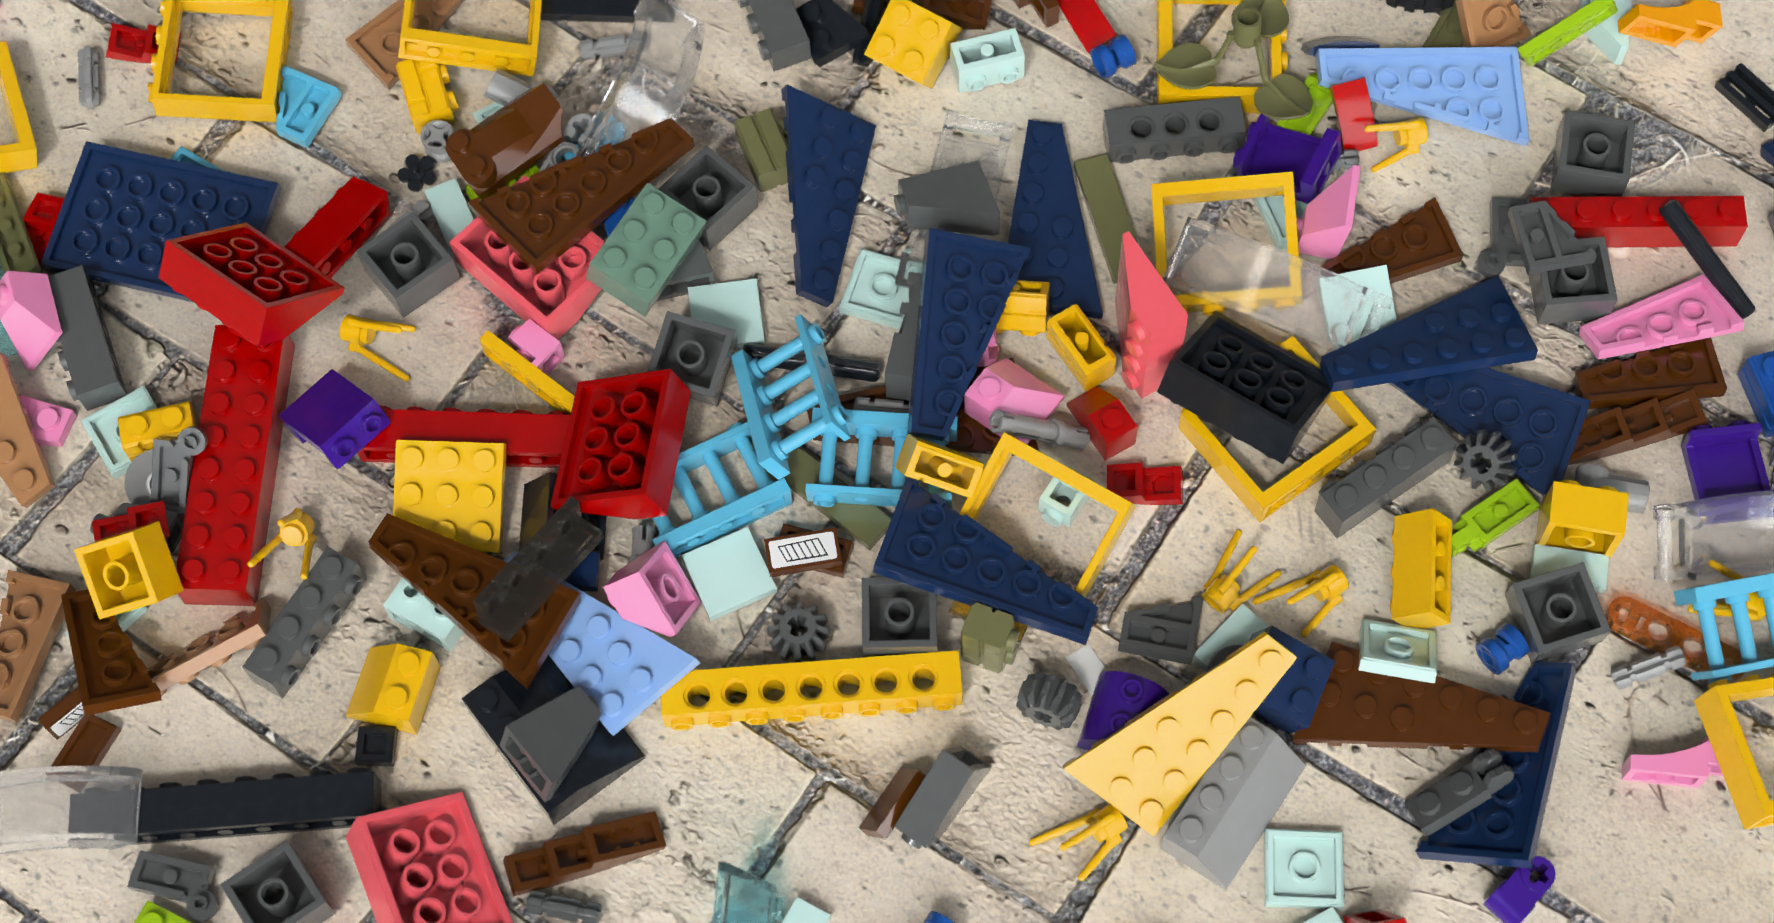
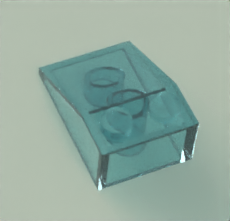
M719 862L713 923H777V921H783L785 899L779 897L778 890L774 884L727 862Z

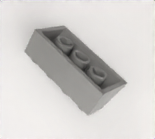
M1249 717L1206 771L1164 835L1161 849L1224 890H1227L1306 765L1276 732Z

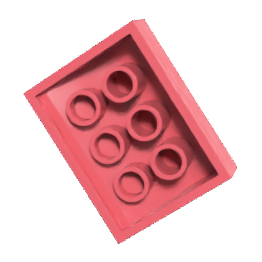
M523 175L511 187L528 181L529 178L526 175ZM479 217L474 219L449 242L455 260L462 268L525 322L530 318L557 340L578 322L601 290V288L586 279L590 262L605 243L593 231L586 234L539 274H536Z
M1128 231L1122 234L1115 309L1122 363L1121 375L1126 386L1130 390L1135 389L1142 399L1158 390L1170 360L1183 346L1188 314Z
M463 792L356 817L346 835V840L377 923H513Z

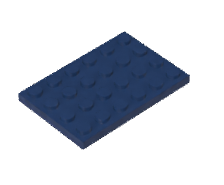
M86 141L40 264L46 270L59 273L83 265L92 280L193 302L183 294L175 292L171 286L158 278L166 240L245 222L265 235L281 187L277 182Z

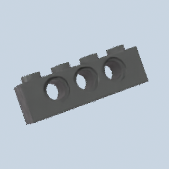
M1240 96L1104 110L1103 117L1104 141L1110 163L1119 162L1126 164L1135 160L1151 158L1153 160H1163L1171 156L1181 155L1196 157L1203 153L1211 152L1232 153L1238 148L1244 147L1246 136ZM1202 128H1211L1213 131H1206ZM1169 131H1177L1180 134H1171ZM1142 134V135H1145L1146 137H1144V138H1139V137H1136V136H1134V135Z

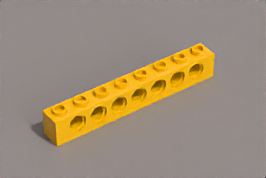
M959 650L692 670L661 696V716L665 727L684 731L700 724H709L710 727L723 728L730 726L731 722L746 721L750 725H761L767 723L768 719L783 718L786 722H800L805 720L807 716L820 715L823 719H838L847 713H858L860 716L870 717L879 715L881 711L896 710L900 714H909L918 711V708L933 707L936 711H948L954 709L955 705H962ZM921 678L931 680L933 685L929 689L921 690L916 688L914 683ZM883 681H890L896 685L893 691L887 693L879 691L877 686ZM846 684H854L859 688L853 695H844L839 691ZM808 687H817L821 690V693L815 698H807L802 695L803 691ZM774 689L784 692L783 697L777 701H770L765 698L766 694ZM736 692H742L747 695L746 699L739 704H733L728 701V698ZM698 695L709 697V701L703 706L696 707L691 704L692 699Z

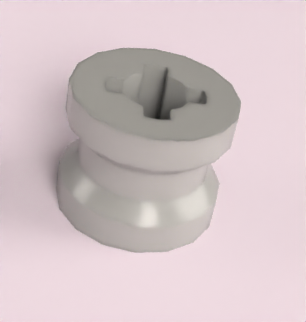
M443 120L431 121L421 131V141L427 156L437 163H445L451 160L445 148L447 139L454 130L448 122Z

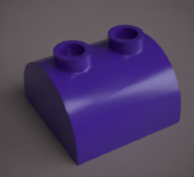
M1105 671L1100 673L1077 747L1086 750L1091 749L1092 745L1101 739L1105 740L1123 728L1125 723L1168 696L1169 692L1159 684L1135 674L1121 671Z

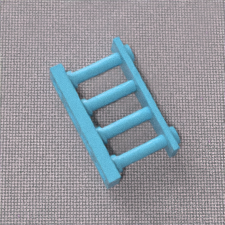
M801 314L795 317L800 334L797 338L762 359H753L743 349L731 356L759 465L778 480L791 473L787 461L789 453L830 429L843 441L851 438L846 424L849 422V416L840 403L823 342L826 341L824 332L817 323L811 324ZM804 350L807 359L805 364L767 386L765 377L769 370ZM812 377L814 390L774 413L772 406L775 402L774 398ZM820 405L822 417L785 439H781L779 431L782 430L783 424L813 406Z
M813 407L812 422L823 416L821 408ZM846 410L849 416V422L846 423L849 434L855 435L859 439L855 487L833 485L836 444L839 436L829 429L820 434L823 439L819 483H806L807 501H813L814 505L820 507H832L835 503L896 507L906 481V476L895 467L907 437L909 413ZM955 417L943 441L922 439L942 446L948 444L949 441L957 442L958 417ZM877 437H891L895 441L891 489L869 487L873 440H876ZM928 484L927 491L932 495L936 493L946 500L945 504L952 508V493L942 492V488Z
M748 422L735 423L726 432L679 453L674 482L693 518L691 522L676 527L672 526L668 516L653 517L660 532L658 537L652 539L654 546L666 541L675 558H678L687 552L704 546L793 504L791 489L785 478L778 481L770 480L766 470L759 465L756 451L751 444L753 439ZM737 449L758 486L755 492L744 497L738 496L719 459ZM705 464L725 500L723 507L712 512L705 511L686 474Z
M1774 572L1674 591L1677 606L1692 604L1693 611H1698L1710 669L1691 673L1692 680L1708 679L1710 684L1718 680L1728 679L1730 683L1733 682L1731 676L1733 674L1774 666V657L1758 660L1746 601H1749L1748 593L1758 592V597L1763 598L1774 649ZM1725 598L1726 605L1730 604L1743 663L1725 666L1713 607H1717L1716 599Z

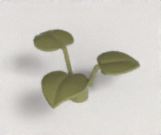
M1243 0L1233 10L1231 16L1233 30L1227 31L1226 39L1214 58H1212L1211 52L1205 46L1197 43H1184L1172 48L1160 60L1155 62V69L1167 82L1184 89H1200L1216 80L1217 72L1214 65L1220 63L1232 41H1235L1239 47L1244 49L1255 46L1261 78L1265 86L1258 88L1254 95V103L1257 110L1264 116L1276 120L1302 118L1310 114L1312 110L1311 95L1302 81L1289 74H1280L1271 81L1267 74L1262 50V39L1260 37L1272 38L1287 29L1289 14L1281 0Z

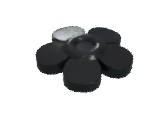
M411 154L405 158V165L408 168H401L398 171L399 180L402 183L408 182V188L412 192L422 190V181L430 186L436 180V174L431 171L435 166V162L429 156H424L419 160L416 155Z

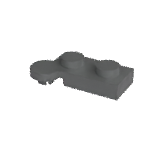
M1491 198L1489 204L1490 250L1483 251L1479 255L1476 264L1477 269L1484 276H1498L1504 271L1505 266L1525 267L1507 213L1510 206L1527 204V199Z
M196 426L187 427L179 433L178 438L158 436L153 439L150 503L164 501L167 511L185 513L193 467V456L203 452L208 444L207 435L201 428Z
M143 850L139 851L127 885L128 888L137 892L187 903L186 909L188 914L197 921L204 922L210 920L218 911V900L212 892H209L216 871L212 866Z

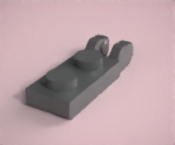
M1492 748L1477 755L1471 764L1468 763L1404 802L1425 836L1433 834L1492 798V794L1508 785L1514 779V772L1509 765L1497 767L1502 763L1501 760H1503L1502 755L1497 749L1494 750Z

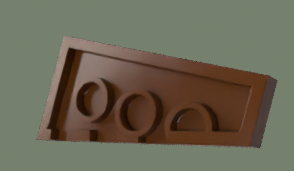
M1434 197L1426 202L1421 209L1414 213L1411 211L1401 217L1398 223L1386 230L1381 229L1360 246L1355 245L1320 266L1318 275L1319 277L1387 265L1389 281L1392 284L1461 262L1463 253Z
M1711 337L1670 345L1654 352L1645 350L1636 353L1634 358L1621 362L1617 359L1577 372L1574 378L1578 397L1591 401L1588 409L1638 405L1657 398L1660 402L1692 389L1695 390L1698 399L1721 397L1725 395L1727 390Z
M88 589L61 594L84 716L162 701L160 689L148 675L145 664L141 658H138L129 637L120 628L117 617L113 615L99 620Z

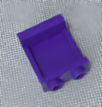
M1260 114L1257 122H1252L1249 126L1247 141L1244 147L1237 149L1233 159V167L1236 168L1237 176L1293 172L1295 200L1309 204L1322 192L1341 154L1340 131L1327 128L1321 139L1272 125L1270 118Z
M333 369L327 372L278 415L297 440L302 444L306 441L322 452L336 469H340L390 424V420L374 398Z
M1736 421L1725 427L1712 428L1711 425H1700L1691 429L1681 444V449L1700 524L1772 517L1774 515V489L1771 490L1758 443V436L1762 431L1761 423L1748 424L1747 421Z

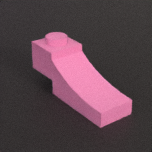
M1707 735L1698 746L1690 749L1660 755L1631 754L1622 765V780L1699 788L1709 775L1723 776Z

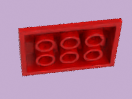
M246 222L166 240L158 277L171 286L175 292L183 294L196 303L200 309L208 311L221 320L222 324L233 328L246 337L250 343L257 346L285 339L340 297L345 287Z
M672 369L577 383L550 505L552 508L634 520L667 516L691 395L690 389Z

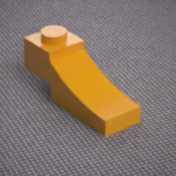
M1686 0L1677 7H1654L1637 4L1618 20L1619 33L1671 47L1678 46L1685 39L1703 43L1723 27L1720 3L1710 0Z

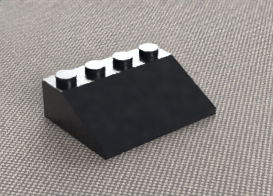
M1214 311L1172 357L1157 390V393L1168 398L1172 403L1182 406L1199 416L1202 420L1217 426L1231 434L1235 439L1245 442L1262 452L1265 456L1281 464H1284L1298 446L1332 394L1321 369L1217 311Z
M548 655L528 689L509 672L504 670L490 677L461 699L471 716L552 824L555 825L646 757L624 728L613 736L599 720L593 736L553 797L547 802L542 800L499 745L506 725L574 688Z

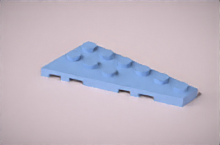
M1518 47L1320 48L1315 54L1319 86L1329 89L1331 86L1365 77L1370 101L1526 146L1530 141Z
M515 551L503 560L580 592L582 599L548 655L574 688L580 686L588 696L595 699L602 713L599 720L613 736L700 664L695 657L646 628L622 619L617 611Z

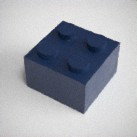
M1274 626L1253 633L1249 642L1263 632H1266L1297 657L1253 712V715L1287 734L1309 728L1335 661Z

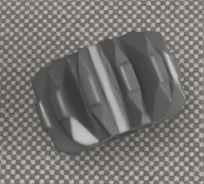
M1485 428L1477 431L1476 436L1471 433L1464 437L1465 444H1460L1456 447L1455 451L1461 458L1454 461V466L1458 468L1464 467L1465 471L1460 474L1459 479L1465 480L1471 477V489H1477L1481 484H1483L1486 491L1493 490L1495 484L1502 487L1508 483L1507 475L1512 476L1516 472L1515 466L1510 462L1515 461L1518 458V454L1507 451V448L1512 445V440L1508 439L1501 443L1500 431L1496 430L1489 436ZM1483 455L1485 459H1490L1491 464L1489 465L1487 461H1481L1480 456Z
M800 599L796 603V609H791L788 604L784 603L782 605L784 615L773 613L771 619L774 625L767 628L768 636L773 638L770 641L771 649L774 651L780 650V658L783 661L791 655H794L795 662H801L804 655H807L810 661H814L816 659L814 650L825 652L827 646L824 640L831 636L830 629L825 627L828 623L827 616L825 614L817 615L818 607L815 604H812L805 610L803 601ZM799 628L805 629L806 633L801 635ZM796 629L799 636H794L792 631Z
M1037 672L1036 674H1028L1026 680L1023 681L1017 696L1016 707L1022 711L1024 717L1032 719L1033 723H1039L1045 728L1049 726L1056 730H1061L1062 728H1070L1073 721L1076 720L1081 708L1082 695L1077 691V687L1074 684L1067 683L1065 678L1060 679L1054 674L1046 675L1043 672Z

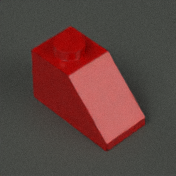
M1096 386L1067 403L1068 409L1080 426L1086 427L1089 430L1087 433L1090 434L1091 442L1105 461L1135 444L1138 426L1117 397Z

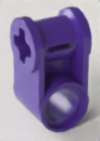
M1535 856L1532 869L1519 867L1508 880L1505 879L1483 905L1503 923H1521L1535 908L1536 902L1554 883L1556 876L1554 866L1546 858ZM1536 871L1540 877L1538 881L1532 883L1528 878L1531 873Z

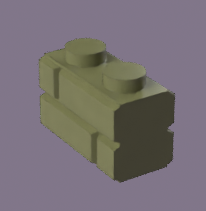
M769 108L755 113L754 116L749 115L736 120L734 123L736 138L759 191L764 192L776 188L779 184H787L786 151L788 150V144L785 138H788L787 131L784 130L783 118L776 119L773 110Z
M977 602L974 603L961 630L962 660L976 666L983 664V668L998 674L1003 671L1006 663L1012 665L1018 652L1019 644H1017L1020 634V631L1014 630L1013 615L999 610L992 612L991 607Z

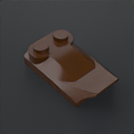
M543 82L527 90L471 130L459 129L453 132L447 139L445 150L463 178L482 200L497 192L496 189L505 186L565 141L561 131V119L564 110Z

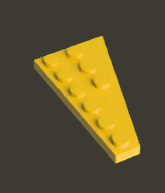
M1263 632L1228 655L1226 660L1208 672H1203L1192 679L1193 682L1177 692H1172L1125 723L1123 728L1105 740L1101 739L1092 745L1091 749L1076 759L1072 758L1063 764V769L1152 836H1155L1297 657L1269 634Z

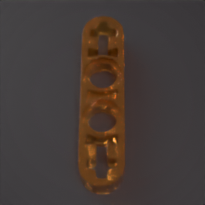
M1627 596L1614 599L1608 606L1605 617L1610 629L1648 649L1659 652L1661 655L1668 648L1680 646L1686 657L1687 664L1685 667L1696 672L1710 669L1709 664L1705 663L1707 654L1701 631ZM1622 608L1629 611L1625 622L1618 619V612ZM1641 617L1646 618L1640 630L1635 629ZM1657 623L1664 626L1668 633L1667 639L1656 640L1651 637L1648 631L1649 625ZM1689 640L1699 643L1703 650L1702 656L1691 657L1686 654L1683 643ZM1720 641L1724 661L1729 659L1733 662L1732 665L1743 663L1738 649ZM1745 672L1731 675L1733 682L1730 683L1738 682Z

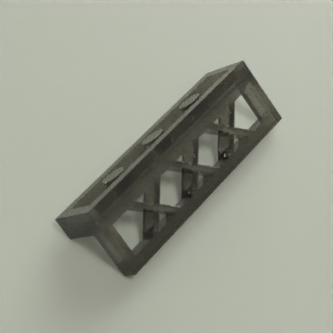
M570 497L473 600L479 623L508 642L602 541V530L582 518L579 501Z

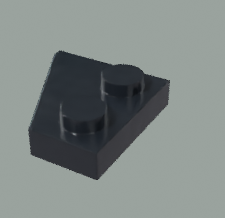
M810 0L796 8L810 40L813 63L818 67L824 66L873 37L871 31L833 0Z

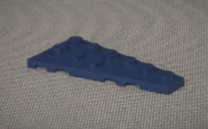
M786 85L781 89L782 101H785L786 116L783 118L784 130L787 131L788 135L786 164L789 203H793L794 218L791 220V232L795 233L796 253L793 254L796 295L828 307L834 300L876 125L790 85Z
M1028 120L1008 243L1030 247L1031 250L1023 263L1017 280L1050 282L1049 312L1060 313L1070 306L1077 304L1086 317L1102 319L1101 302L1063 126L1060 123Z
M929 228L926 232L907 435L911 434L916 437L943 441L946 438L963 401L962 398L977 370L976 367L988 346L1006 306L1005 303L1020 275L1019 272L1030 253V247Z
M1495 276L1322 356L1320 368L1331 392L1531 361L1536 359L1538 349L1499 276Z
M1488 367L1389 383L1463 438L1469 433L1476 436L1477 431L1483 428L1487 430L1489 436L1496 430L1500 431L1501 443L1508 439L1512 440V445L1507 448V451L1518 454V458L1510 462L1516 468V472L1513 475L1543 497H1546L1554 481L1560 482L1564 479L1591 402L1590 400Z
M907 476L875 561L873 573L970 606L976 602L991 607L992 612L999 610L1013 615V619L1016 622L1086 645L1098 610L1095 604L1062 581L1056 582L1040 571L1041 567L1030 559L1028 562L1012 551L1013 547L968 515H960L945 504L946 500L936 493L930 494L918 485V480Z
M1540 661L1534 663L1515 693L1514 699L1516 702L1551 713L1539 751H1499L1503 760H1501L1502 763L1497 767L1509 765L1514 772V779L1508 785L1492 794V798L1434 832L1427 841L1422 840L1416 849L1420 859L1532 869L1576 675L1573 663ZM1481 748L1477 755L1484 753L1489 748Z

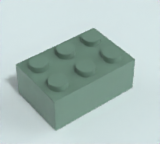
M646 183L590 262L586 279L646 317L700 239L706 220L649 183Z

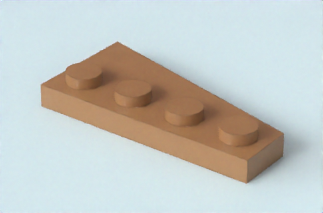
M405 0L396 1L345 39L347 46L388 90L399 79L396 68L397 62L407 60L398 58ZM415 0L412 28L438 32L464 0Z
M1455 0L1465 47H1509L1531 36L1528 27L1523 25L1519 17L1521 13L1516 3L1512 0Z
M0 352V476L20 505L28 508L56 485L41 446L37 444L31 429L33 425L29 414L25 413L19 397L21 393L17 383L13 381L10 374L8 359L5 354Z
M8 570L6 582L9 584L7 597L2 598L0 613L3 615L0 626V719L18 723L65 617L61 594L75 592L76 588L70 583Z
M263 597L253 603L255 611L243 619H240L236 614L224 621L225 625L217 631L214 637L210 638L203 634L192 641L184 649V655L180 658L177 653H173L148 668V675L157 684L161 691V696L166 693L168 687L178 682L180 685L192 681L199 675L200 670L210 665L218 667L232 657V653L242 648L250 650L256 647L261 639L266 636L272 608Z

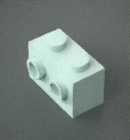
M1016 28L950 43V66L959 93L966 91L975 92L987 86L999 83L1009 84L1017 79L1024 78L1025 54Z
M403 577L383 605L390 619L449 652L453 650L464 634L461 629Z

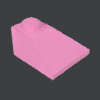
M1353 165L1306 206L1301 218L1297 217L1299 253L1331 260L1339 255L1353 224L1361 166Z
M7 271L0 280V320L26 369L32 371L35 370L60 337L62 329L48 275Z
M1004 358L986 367L965 392L964 413L988 429L992 427L989 426V419L995 410L1047 420L1063 401L1064 395L1013 361ZM1012 436L1025 444L1031 441V439Z
M666 541L657 544L618 570L603 586L608 601L616 608L622 619L668 637L676 635L701 604L698 595Z

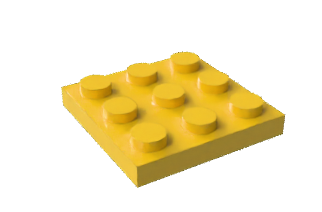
M396 440L393 516L481 552H502L506 444Z

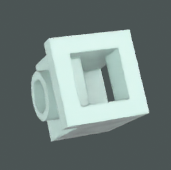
M1053 477L1039 498L1038 511L1042 512V519L1051 526L1060 527L1063 524L1070 528L1090 497ZM1065 501L1069 504V506L1067 507L1059 502Z

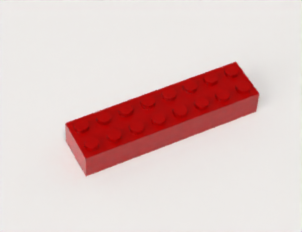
M215 325L199 428L207 435L208 444L203 452L194 455L176 567L184 590L177 595L184 604L253 606V603L258 601L264 558L254 567H249L248 561L266 545L284 424L278 415L286 409L295 349L290 335L285 339L271 342L265 348H262L230 333L229 327L225 325Z

